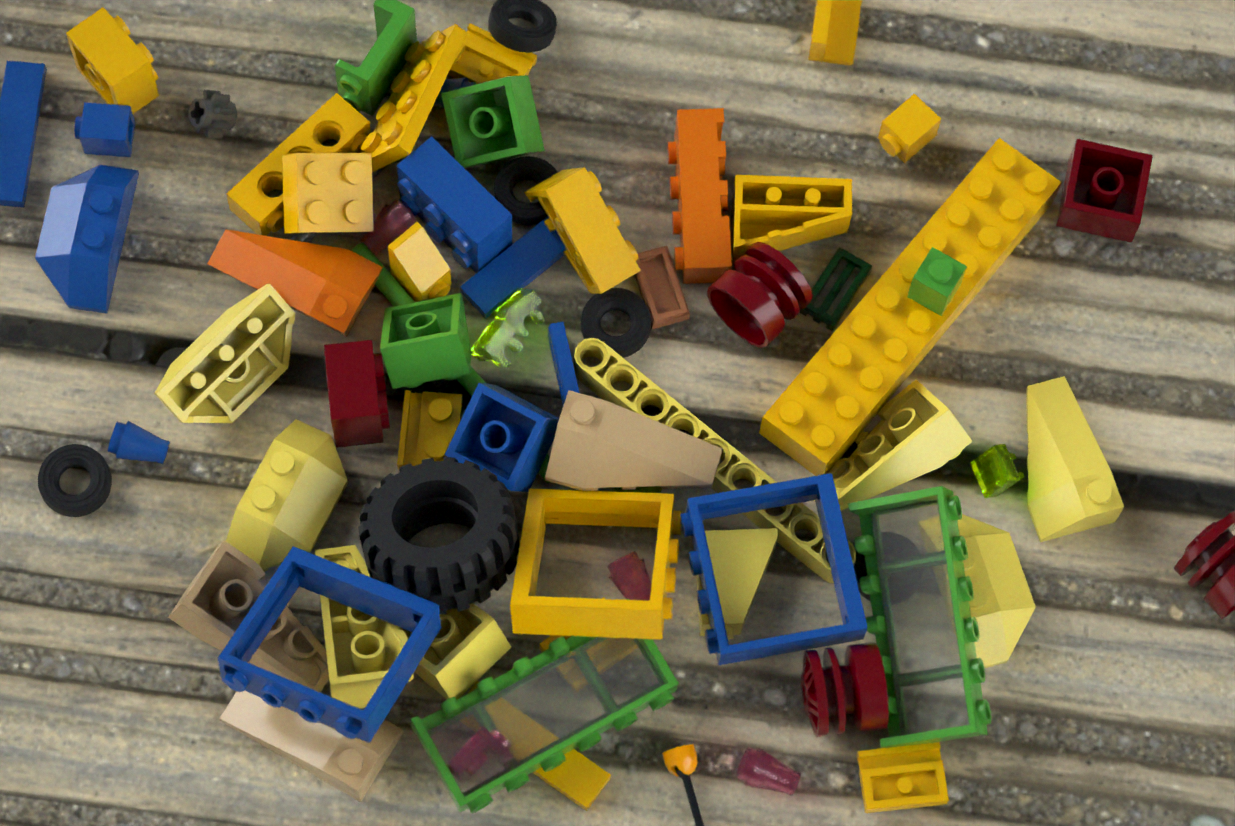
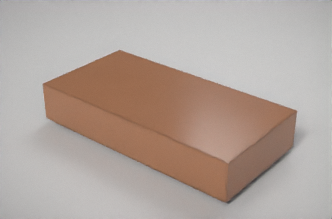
M663 246L638 253L639 259L636 263L641 271L634 274L641 297L649 309L652 329L689 320L690 312L668 247Z

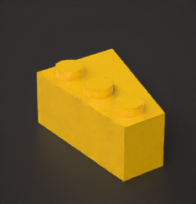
M585 167L564 169L524 193L530 202L538 199L549 218L544 221V224L550 233L554 230L558 232L567 249L564 251L565 256L589 293L602 294L641 271L636 263L639 259L638 253L632 243L627 239L624 240L618 229L620 220L614 209L609 205L606 206L599 192L602 191V188L595 174L592 171H587Z
M735 175L732 192V264L740 256L745 255L746 250L756 242L770 245L774 249L782 251L847 233L852 217V179Z

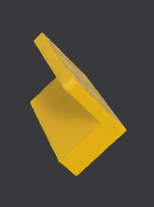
M816 0L808 60L847 66L853 65L862 0Z

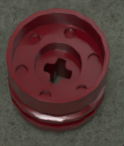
M756 242L746 250L745 255L740 256L735 261V271H725L708 288L707 297L716 314L735 334L749 344L763 348L767 347L784 330V319H795L799 310L804 309L811 302L813 295L810 285L803 274L788 258L770 245Z
M1235 511L1223 519L1211 523L1185 548L1182 558L1174 566V570L1180 576L1185 575L1195 566L1199 569L1188 581V585L1191 588L1202 584L1208 579L1213 583V586L1206 593L1204 601L1222 619L1235 610V536L1231 533L1235 529Z
M875 642L847 645L843 665H839L836 653L831 647L824 649L823 667L818 652L815 649L804 651L801 691L804 709L810 719L811 727L816 737L827 736L829 732V717L834 732L836 734H843L846 726V714H851L859 732L887 728L889 718L887 685L881 654Z

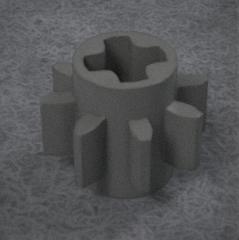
M204 90L203 99L195 98L191 103L189 119L191 124L197 127V134H205L206 138L222 139L223 130H231L236 124L237 109L235 104L230 101V95L221 94L220 91Z

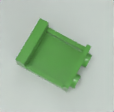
M376 0L374 2L377 40L361 65L355 67L338 59L334 66L338 94L357 111H363L373 116L389 91L394 78L407 62L404 59L406 52L417 41L415 9L398 0Z

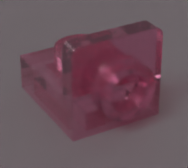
M482 726L448 762L447 767L458 779L465 772L472 777L489 759L484 754L487 749L506 766L513 758V754L509 751L512 744L495 728L489 732Z

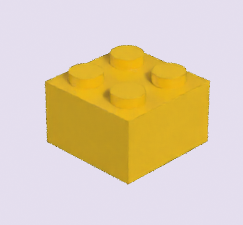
M102 7L66 32V36L77 69L107 104L131 106L132 113L134 114L159 96L156 80L159 77L151 66L154 58L142 42L138 44L133 42L129 37L131 35L129 28L118 15L113 18Z
M294 153L282 155L284 234L374 232L372 153Z

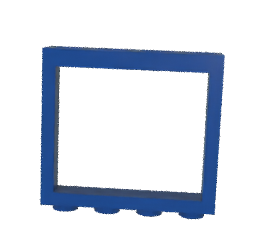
M832 473L688 498L686 513L680 514L684 537L691 536L694 551L688 552L690 569L693 576H700L702 590H697L698 607L701 615L708 614L711 629L705 630L706 645L709 654L716 653L718 666L864 639L868 627ZM815 500L843 625L729 645L703 520Z
M293 546L219 655L218 664L222 682L234 691H246L256 695L270 706L276 708L282 706L292 710L308 722L323 723L335 728L341 735L347 738H358L370 743L441 629L439 604ZM298 587L412 632L364 710L249 663Z

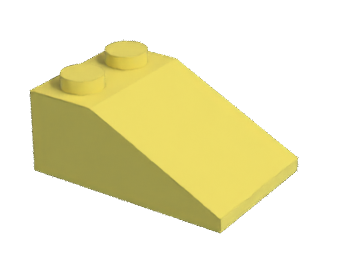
M474 603L469 604L470 608L458 612L457 608L447 610V614H440L441 629L415 669V672L429 686L447 700L455 697L456 700L459 699L511 648L495 619ZM403 629L409 639L412 632Z

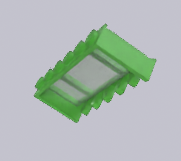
M943 486L848 503L849 511L859 515L862 536L855 537L854 542L856 551L865 555L867 576L860 577V586L863 593L870 595L873 615L866 617L867 631L876 637V644L881 654L887 685L889 707L887 726L889 737L880 739L881 747L889 748L988 735L987 724L991 723V710L988 701L983 699L981 683L985 682V669L981 658H977L975 642L979 641L980 635L977 620L975 617H971L969 601L973 600L974 591L970 577L965 576L963 560L968 558V549L965 538L959 535L957 520L962 519V508L958 496L954 495L953 491Z
M562 636L551 642L548 650L530 660L527 656L521 658L513 664L512 670L494 680L492 677H488L477 684L476 690L457 700L455 697L444 701L440 705V709L423 719H420L418 715L411 719V727L456 804L459 813L468 808L471 813H475L493 802L491 795L506 788L508 793L528 783L530 779L527 775L542 767L544 772H548L566 761L564 754L576 747H579L581 752L593 747L602 740L600 734L608 729L615 727L617 731H620L638 720L636 715L638 712L649 706L653 711L664 707L674 700L672 693L676 692L679 683L653 639L571 636L565 640Z

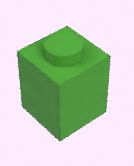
M932 247L914 275L907 297L942 316L961 286L967 266Z

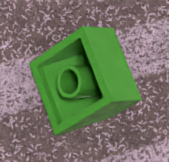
M529 75L508 76L441 93L455 160L464 168L545 151Z
M461 293L385 308L380 351L393 389L400 387L414 388L425 382L440 379L454 380L462 375L470 374L471 347Z

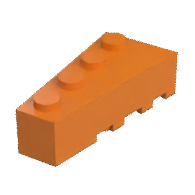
M724 108L677 110L674 141L667 142L668 165L675 164L676 176H670L669 180L670 199H677L678 211L672 212L673 235H680L681 246L674 247L675 270H682L683 284L714 283L725 271L732 269L729 215H725V211L728 210V181L723 180L722 177L725 176L726 142L721 141Z

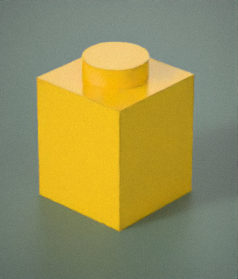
M913 94L882 121L878 139L883 149L889 155L897 156L902 162L906 163L937 136L941 118L916 94Z

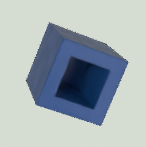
M84 102L82 116H77L75 120L74 133L75 139L80 140L85 154L131 157L135 130V120L131 106Z

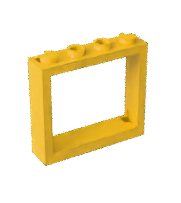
M529 488L510 602L513 634L662 640L665 619H672L673 598L667 597V593H675L676 568H670L671 563L678 564L679 539L673 538L674 535H681L680 514H682V510H675L674 494ZM546 524L658 528L650 601L535 596Z

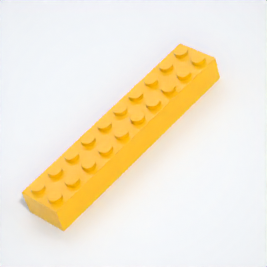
M998 138L763 415L759 434L815 476L827 474L1052 205L1060 188L1061 181L1001 138ZM932 247L967 266L961 286L942 316L907 297L912 279Z

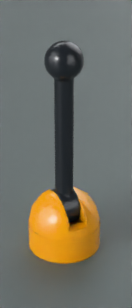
M694 744L679 746L663 752V759L668 771L683 780L695 826H704L690 775L697 766V754Z

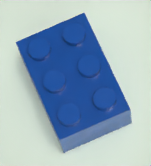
M432 136L397 165V186L400 193V205L411 217L417 215L426 224L427 232L436 242L441 243L444 241L452 249V256L464 269L470 267L477 273L513 244L512 214Z

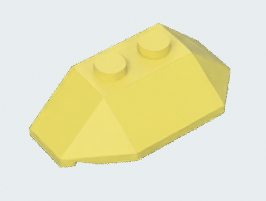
M266 284L227 309L169 366L154 394L181 423H233L288 369L292 343V325L294 324L296 313L271 284Z
M295 419L273 440L236 507L226 542L258 563L264 572L268 571L269 568L281 565L293 546L309 553L312 551L348 484L345 471L330 434Z
M962 514V519L957 521L959 535L965 538L968 549V558L963 560L965 576H969L974 591V598L972 601H969L971 617H975L977 620L980 635L979 641L975 642L977 658H981L985 669L1006 663L1009 660L1036 606L1010 533ZM940 516L918 522L927 554L945 551ZM947 565L935 566L932 568L957 638Z

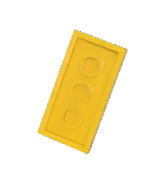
M457 24L443 31H435L428 39L422 42L416 41L406 52L404 57L407 61L405 67L392 81L390 89L393 92L389 100L379 109L376 115L378 123L374 131L366 137L361 147L364 151L363 153H372V172L411 154L466 37L467 32Z

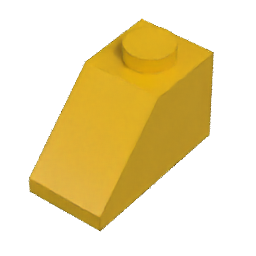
M418 222L388 245L391 274L415 302L442 297L448 294L452 285L451 269Z

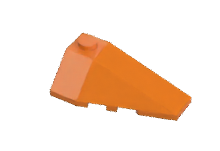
M225 229L207 263L211 267L256 290L266 284H271L292 309L346 337L383 270L382 266L349 249Z

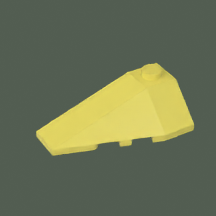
M1065 376L1027 386V507L1039 541L1043 542L1116 522L1124 508L1111 469Z
M914 380L883 406L878 412L881 420L870 433L862 431L855 440L858 444L857 449L849 458L838 460L827 473H832L841 511L849 508L848 503L867 500L942 467L949 460L956 458L972 442L950 409L917 380Z
M356 545L315 550L316 556L369 576L366 563ZM320 595L331 697L359 709L365 708L404 647L408 637L404 630H401L396 625ZM412 674L407 683L414 679V674Z

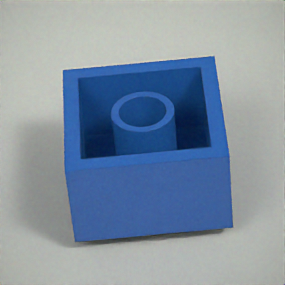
M478 383L445 452V456L456 458L458 463L464 464L465 460L478 464L480 471L484 468L491 471L497 476L498 481L504 483L510 491L529 492V488H531L554 440L560 418L497 385Z

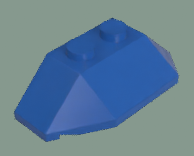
M99 165L51 188L35 259L68 308L108 313L139 177L138 170Z

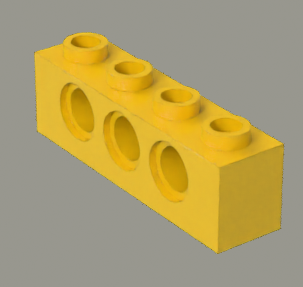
M336 93L226 193L230 210L258 235L267 236L271 231L277 232L284 226L283 193L278 197H268L266 194L275 189L283 191L282 155L294 153H363L364 151L361 149L362 144L371 133L370 121ZM328 139L338 141L334 146L322 145Z

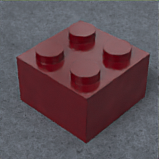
M1076 139L1068 161L1056 226L1132 243L1141 223L1153 155Z
M372 340L324 345L330 417L336 448L384 443L382 429H389L390 421L382 353L374 354Z

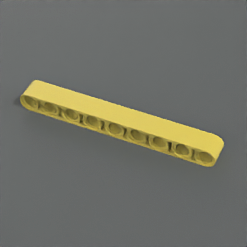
M596 338L584 339L578 343L574 353L575 375L581 383L602 400L619 405L674 429L686 430L698 439L723 448L720 457L723 462L717 467L711 488L716 493L738 490L733 485V482L738 479L750 481L753 487L777 483L606 343ZM587 357H596L601 361V364L589 367L583 364L582 360ZM617 381H625L632 387L627 391H617L612 387V384ZM648 405H655L662 412L656 416H648L642 411V408ZM796 503L781 506L784 513L779 516H771L764 509L742 513L760 529L778 528L777 542L820 578L828 583H834L830 565L826 559L827 551L819 516L806 505ZM799 529H808L814 534L815 539L808 542L798 539L795 532ZM848 540V545L854 566L856 560V551L852 543Z

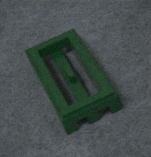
M839 247L812 288L813 297L811 302L804 309H800L799 313L804 316L809 314L813 317V321L818 324L823 322L827 325L826 328L833 332L870 274L873 265ZM842 259L848 262L819 308L813 306ZM855 267L859 268L860 272L832 316L827 314V311Z

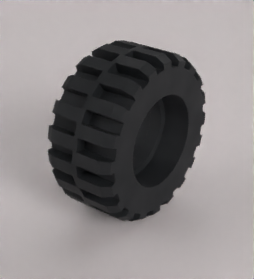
M444 457L443 461H434L433 458L422 459V464L415 466L409 463L400 467L398 474L393 475L390 473L380 482L381 488L375 487L366 498L367 504L362 507L359 516V537L367 570L371 578L439 604L440 614H447V610L457 608L458 612L470 608L469 604L478 601L480 604L491 597L490 591L493 589L498 591L508 581L507 575H511L517 565L520 540L513 500L510 499V494L505 484L498 481L495 474L485 468L480 471V466L476 463L465 460L463 464L458 463L456 458ZM438 524H459L471 529L461 539L441 547H420L409 543L420 531Z

